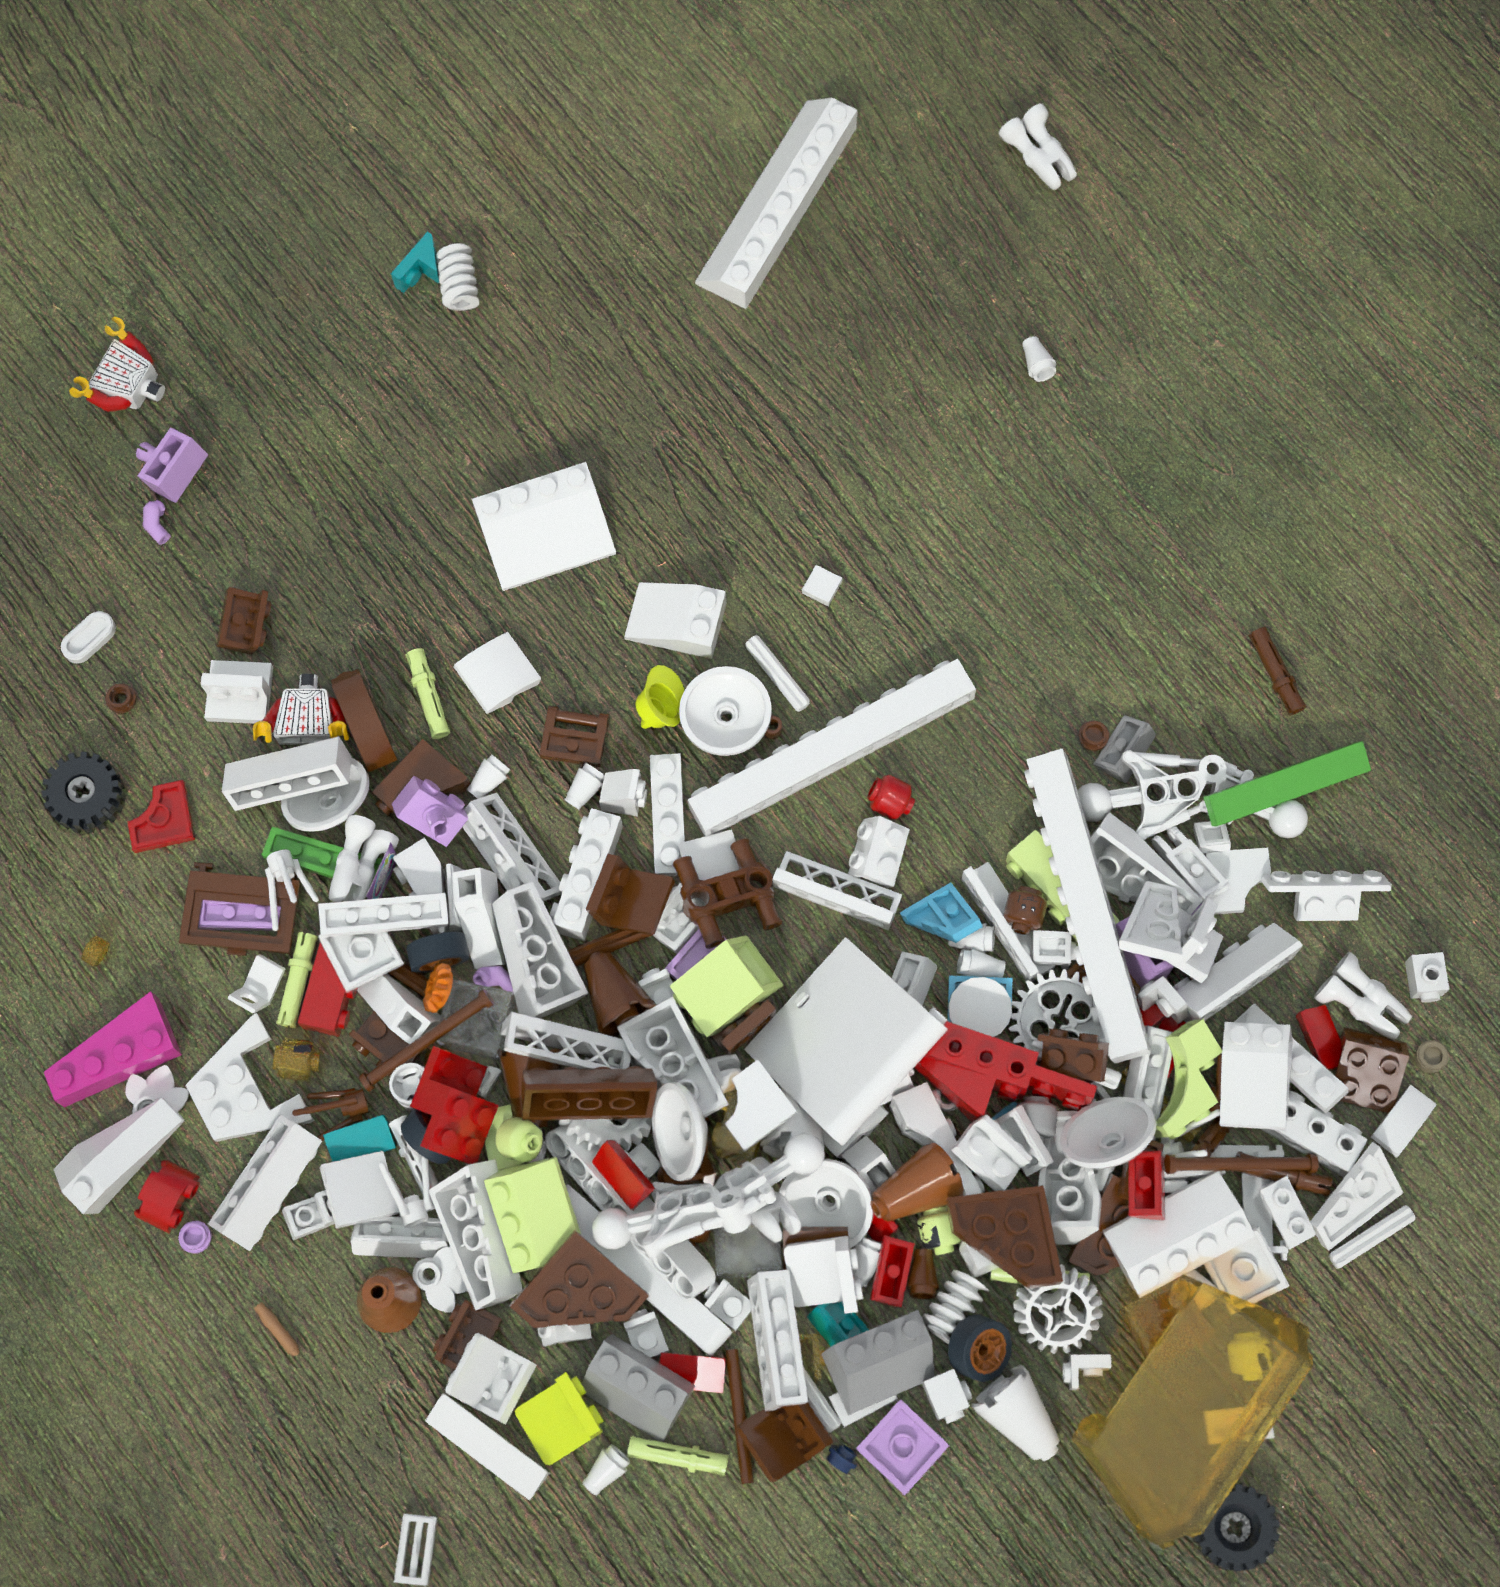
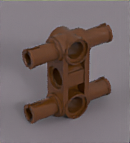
M747 838L740 839L730 846L740 868L730 873L707 880H700L691 856H684L673 862V867L682 885L680 895L683 900V912L691 922L698 925L707 949L715 948L725 941L715 919L717 916L753 906L756 907L765 931L775 929L783 923L773 902L775 892L772 887V874L760 862L756 861ZM749 881H758L763 888H755ZM699 898L703 900L705 906L695 905L692 899Z

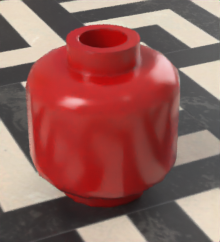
M885 775L881 779L877 777L867 795L871 810L892 820L898 819L902 814L908 815L915 803V798L911 797V785L892 775Z

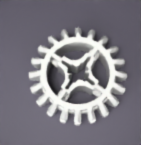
M1061 1264L1060 1268L1063 1278L1061 1285L1031 1289L1027 1287L1018 1288L1016 1295L1019 1299L1013 1301V1308L1017 1310L1014 1314V1320L1017 1323H1021L1018 1326L1019 1332L1021 1334L1028 1333L1027 1342L1029 1344L1038 1340V1349L1041 1351L1047 1344L1050 1345L1051 1353L1053 1354L1057 1352V1346H1063L1064 1352L1068 1354L1070 1351L1069 1345L1072 1343L1080 1349L1082 1347L1080 1338L1091 1341L1092 1333L1090 1330L1099 1329V1322L1096 1319L1102 1318L1103 1315L1102 1310L1098 1308L1102 1305L1100 1296L1095 1295L1097 1293L1096 1285H1088L1089 1277L1086 1274L1078 1278V1271L1075 1268L1071 1269L1069 1274H1066L1065 1266ZM1058 1288V1290L1052 1294L1043 1293L1047 1290ZM1071 1292L1077 1294L1084 1302L1083 1313L1070 1303ZM1063 1303L1064 1310L1061 1312L1059 1309V1312H1054L1053 1315L1052 1308L1055 1307L1056 1309V1306H1061ZM1032 1306L1039 1308V1312L1046 1315L1044 1327L1033 1318L1031 1314ZM1062 1325H1071V1327L1058 1330Z

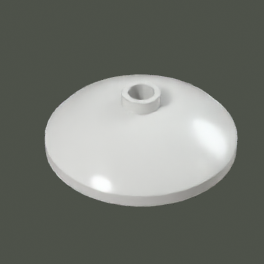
M727 666L709 669L695 677L686 687L679 707L681 725L689 740L701 750L720 756L739 754L756 745L769 727L772 712L770 697L762 682L748 671ZM724 714H730L732 719L725 722L721 717Z
M351 758L349 784L283 799L281 801L282 813L290 825L302 831H322L333 828L345 822L348 816L353 815L362 805L369 790L368 773L360 762Z
M666 1083L658 1090L652 1113L653 1138L659 1160L666 1173L676 1181H685L691 1179L701 1166L707 1144L708 1129L703 1112L693 1094L680 1083Z
M1131 1097L1103 1099L1082 1108L1068 1120L1061 1132V1148L1067 1159L1078 1166L1091 1169L1115 1167L1132 1160L1148 1146L1156 1131V1119L1152 1109L1141 1100Z
M824 1159L817 1171L808 1175L793 1172L785 1178L779 1190V1193L787 1198V1201L797 1213L801 1227H848L850 1248L863 1239L871 1226L874 1214L870 1206V1201L873 1200L871 1191L857 1171L840 1161ZM826 1195H832L835 1198V1202H828Z

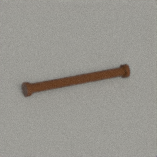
M482 989L478 992L479 996L437 1026L368 1074L364 1072L359 1075V1080L364 1088L370 1092L375 1088L377 1082L392 1073L397 1067L412 1059L486 1006L488 1008L492 1007L495 1003L490 994L485 989Z
M1167 1154L1164 1158V1170L1166 1174H1175L1176 1171L1306 1170L1307 1173H1316L1318 1170V1158L1316 1154H1306L1305 1157L1176 1158L1174 1154Z

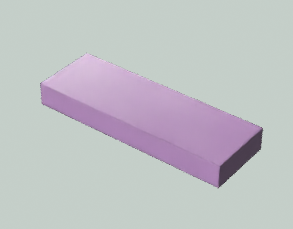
M203 900L199 930L274 931L272 929L270 906ZM277 907V911H278V923H279V917H280L281 907Z

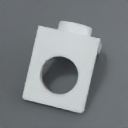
M261 954L257 955L243 987L229 994L228 999L251 1013L258 1012L271 1004L285 968ZM241 997L251 999L255 1003H249L243 1000Z

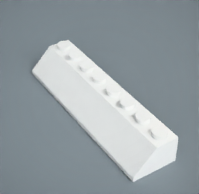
M834 98L806 101L696 279V285L747 309L856 130L857 109Z

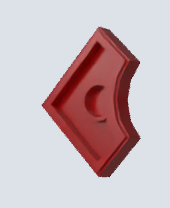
M184 780L153 786L152 799L148 808L139 817L128 821L131 846L134 853L195 840Z

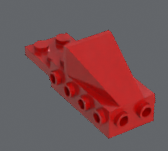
M948 1021L944 1024L948 1030L914 1067L971 1122L984 1116L992 1090L998 1092L997 1096L999 1098L1015 1102L1016 1099L1023 1100L1027 1089L1032 1091L1033 1096L1049 1099L1052 1097L1063 1101L1062 1105L1064 1107L1079 1111L1081 1107L1090 1105L1097 1089L1096 1085L1035 1065L1039 1052Z

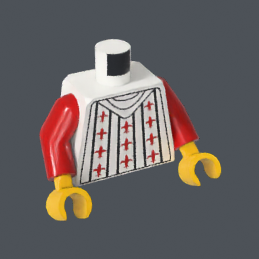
M111 318L118 324L119 330L113 331L106 325L105 332L110 336H118L120 338L119 341L113 340L89 382L80 376L73 380L82 387V391L71 387L69 389L71 396L75 398L85 396L88 402L107 412L126 410L128 408L138 409L146 397L157 402L160 401L164 395L165 386L155 382L158 374L153 367V358L140 340L130 331H124L125 325L121 318Z
M309 673L300 675L299 689H285L282 697L275 701L263 720L253 725L254 741L259 736H265L266 743H270L272 741V733L274 732V737L279 745H306L338 736H344L345 741L349 740L347 722L338 700L331 697L326 689H317L318 676Z

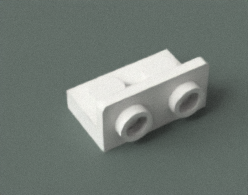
M984 1115L972 1122L951 1150L994 1191L1006 1190L1020 1168L1029 1164L1032 1160V1157L1025 1151L1024 1147L1019 1142L1014 1141L1001 1128L1000 1124L988 1115Z

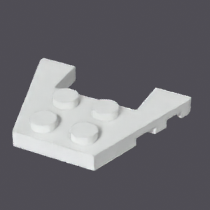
M257 1013L252 1015L186 1084L213 1140L216 1142L271 1130L280 1115L296 1124H308L314 1121L311 1113L299 1116L292 1115L293 1110L307 1107L300 1094L271 1110L243 1058L244 1054L272 1040Z

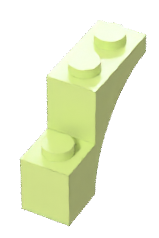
M1203 1019L1188 1021L1165 1037L1174 1060L1175 1081L1170 1101L1162 1115L1156 1120L1155 1138L1169 1137L1170 1140L1177 1138L1186 1131L1185 1126L1191 1121L1198 1122L1206 1118L1211 1113L1209 1109L1218 1103L1201 1072L1215 1064L1214 1058L1222 1053V1049Z

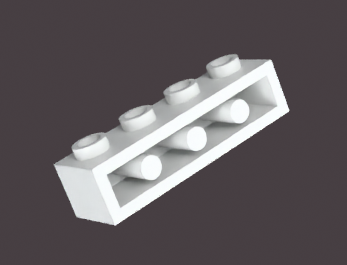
M335 737L225 764L222 793L233 809L237 811L349 784L351 755L341 739Z
M593 808L590 809L588 817L583 816L578 832L582 835L579 845H573L569 856V863H572L569 874H563L559 886V891L562 892L559 903L554 902L550 912V917L559 934L585 941L593 918L585 909L607 854L614 855L623 828L620 816Z
M1289 1090L1286 1130H1261L1304 1155L1316 1154L1318 1163L1345 1177L1354 1166L1368 1139L1361 1136L1362 1131L1348 1123L1340 1124L1332 1119L1333 1115L1329 1111L1325 1114L1318 1107L1312 1108L1304 1103L1305 1099L1301 1095Z
M280 1115L208 1225L250 1251L254 1244L261 1239L263 1231L271 1218L280 1210L281 1204L289 1191L298 1183L300 1174L308 1162L315 1157L322 1141L295 1122Z

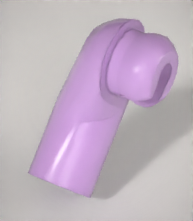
M158 500L149 501L143 508V528L159 545H163L171 536L159 523L160 516L164 514L165 506Z
M502 966L481 967L474 973L473 982L478 987L500 986L509 996L514 995L509 973Z

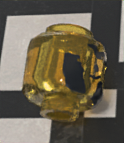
M285 1038L281 1045L275 1046L273 1070H277L278 1076L281 1079L307 1081L312 1071L318 1072L320 1053L314 1052V1044L310 1040Z

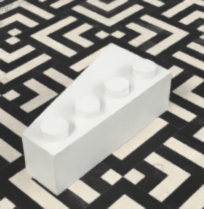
M533 881L506 891L492 903L519 1014L540 1019L573 1005L588 994Z
M496 1159L467 1165L428 1190L475 1311L504 1303L523 1290L519 1272L513 1273L484 1183L485 1179L498 1172Z

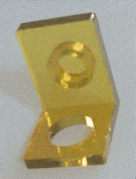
M818 1333L799 1335V1342H812L815 1381H821V1366H826L821 1353L826 1351L825 1346H819Z

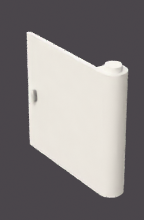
M845 937L744 1050L755 1061L759 1060L769 1075L832 1138L844 1146L945 1034L948 1029L944 1024L948 1020L934 1007L928 1012Z

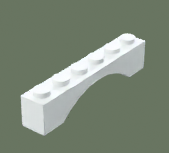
M926 1082L893 1096L889 1108L902 1134L922 1146L936 1143L946 1151L954 1162L949 1166L953 1175L959 1173L962 1179L963 1196L985 1193L979 1176H974L971 1169L951 1151L957 1143L955 1139L956 1130L952 1121L949 1118L945 1119L940 1109L942 1108V1102L938 1093L935 1090L931 1091ZM961 1240L959 1251L973 1278L999 1268Z

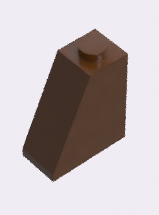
M422 739L372 793L377 801L374 805L385 816L388 817L392 814L396 817L392 803L413 776L422 781L425 779L431 780L440 788V792L447 796L449 794L456 796L467 791L470 782L468 777Z

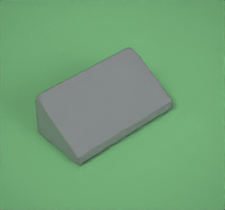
M1124 715L1093 765L1113 778L1127 783L1133 771L1122 761V753L1127 750L1145 753L1156 736L1154 730L1149 723Z

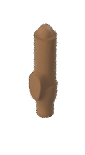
M263 1302L259 1303L254 1310L259 1315L261 1322L269 1329L288 1354L297 1356L299 1354V1345L279 1322L277 1316Z

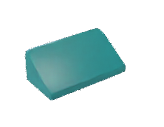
M380 1115L324 1134V1140L332 1162L395 1149L396 1145L391 1128L388 1125V1118L385 1115Z
M843 1301L819 1304L807 1316L808 1320L830 1346L869 1330L855 1312L845 1314Z

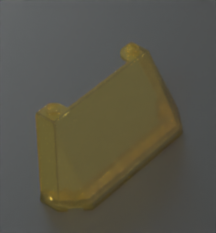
M1182 1274L1179 1280L1173 1284L1169 1296L1170 1304L1178 1312L1108 1416L1105 1417L1096 1413L1084 1418L1072 1437L1075 1445L1133 1524L1138 1534L1162 1549L1174 1545L1175 1539L1185 1535H1189L1192 1538L1205 1531L1313 1366L1312 1355L1308 1352L1307 1339H1310L1309 1328L1305 1324L1185 1274Z

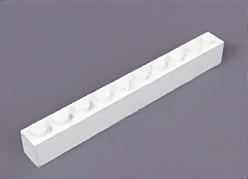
M958 659L952 662L948 660L943 661L933 668V672L925 676L919 674L907 681L906 686L898 690L895 688L887 690L874 703L869 704V702H865L857 706L851 715L845 718L838 716L830 720L826 724V728L818 732L811 730L803 734L799 738V742L791 746L785 744L778 747L772 752V756L764 760L758 758L751 761L745 766V770L737 774L731 772L724 775L718 780V784L711 788L702 787L691 794V798L688 799V806L704 836L716 834L973 700L976 688Z
M1062 748L1026 759L1029 769L1024 771L1029 788L1034 787L1037 796L1036 799L1032 800L1037 817L1042 816L1045 827L1041 828L1042 838L1046 847L1051 846L1054 856L1049 858L1050 867L1054 876L1059 875L1062 885L1057 887L1059 899L1062 906H1068L1070 916L1065 917L1070 935H1076L1078 946L1074 947V953L1079 966L1084 964L1087 974L1086 977H1082L1083 985L1087 996L1092 995L1095 1007L1091 1008L1092 1017L1096 1026L1101 1025L1104 1035L1103 1038H1099V1041L1109 1043L1108 1056L1114 1063L1151 1054V1047L1124 952L1119 950L1120 938L1068 756Z

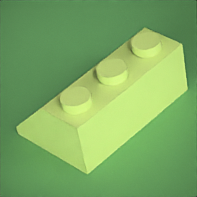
M557 1157L504 1168L484 1180L513 1273L543 1267L574 1230L581 1234Z

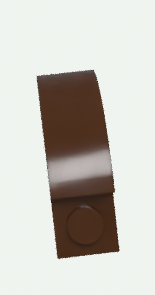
M359 669L343 672L337 678L330 680L340 708L368 771H374L397 761Z

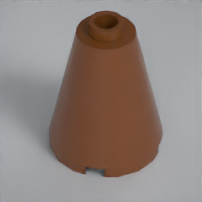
M936 1143L923 1145L872 1193L873 1200L870 1201V1206L874 1214L878 1218L892 1221L946 1206L947 1198L963 1196L964 1188L960 1174L953 1175L949 1167L954 1163L951 1157Z
M394 1267L382 1268L371 1273L361 1284L357 1295V1308L362 1320L370 1328L382 1333H396L407 1328L416 1318L422 1307V1293L413 1277L408 1272Z

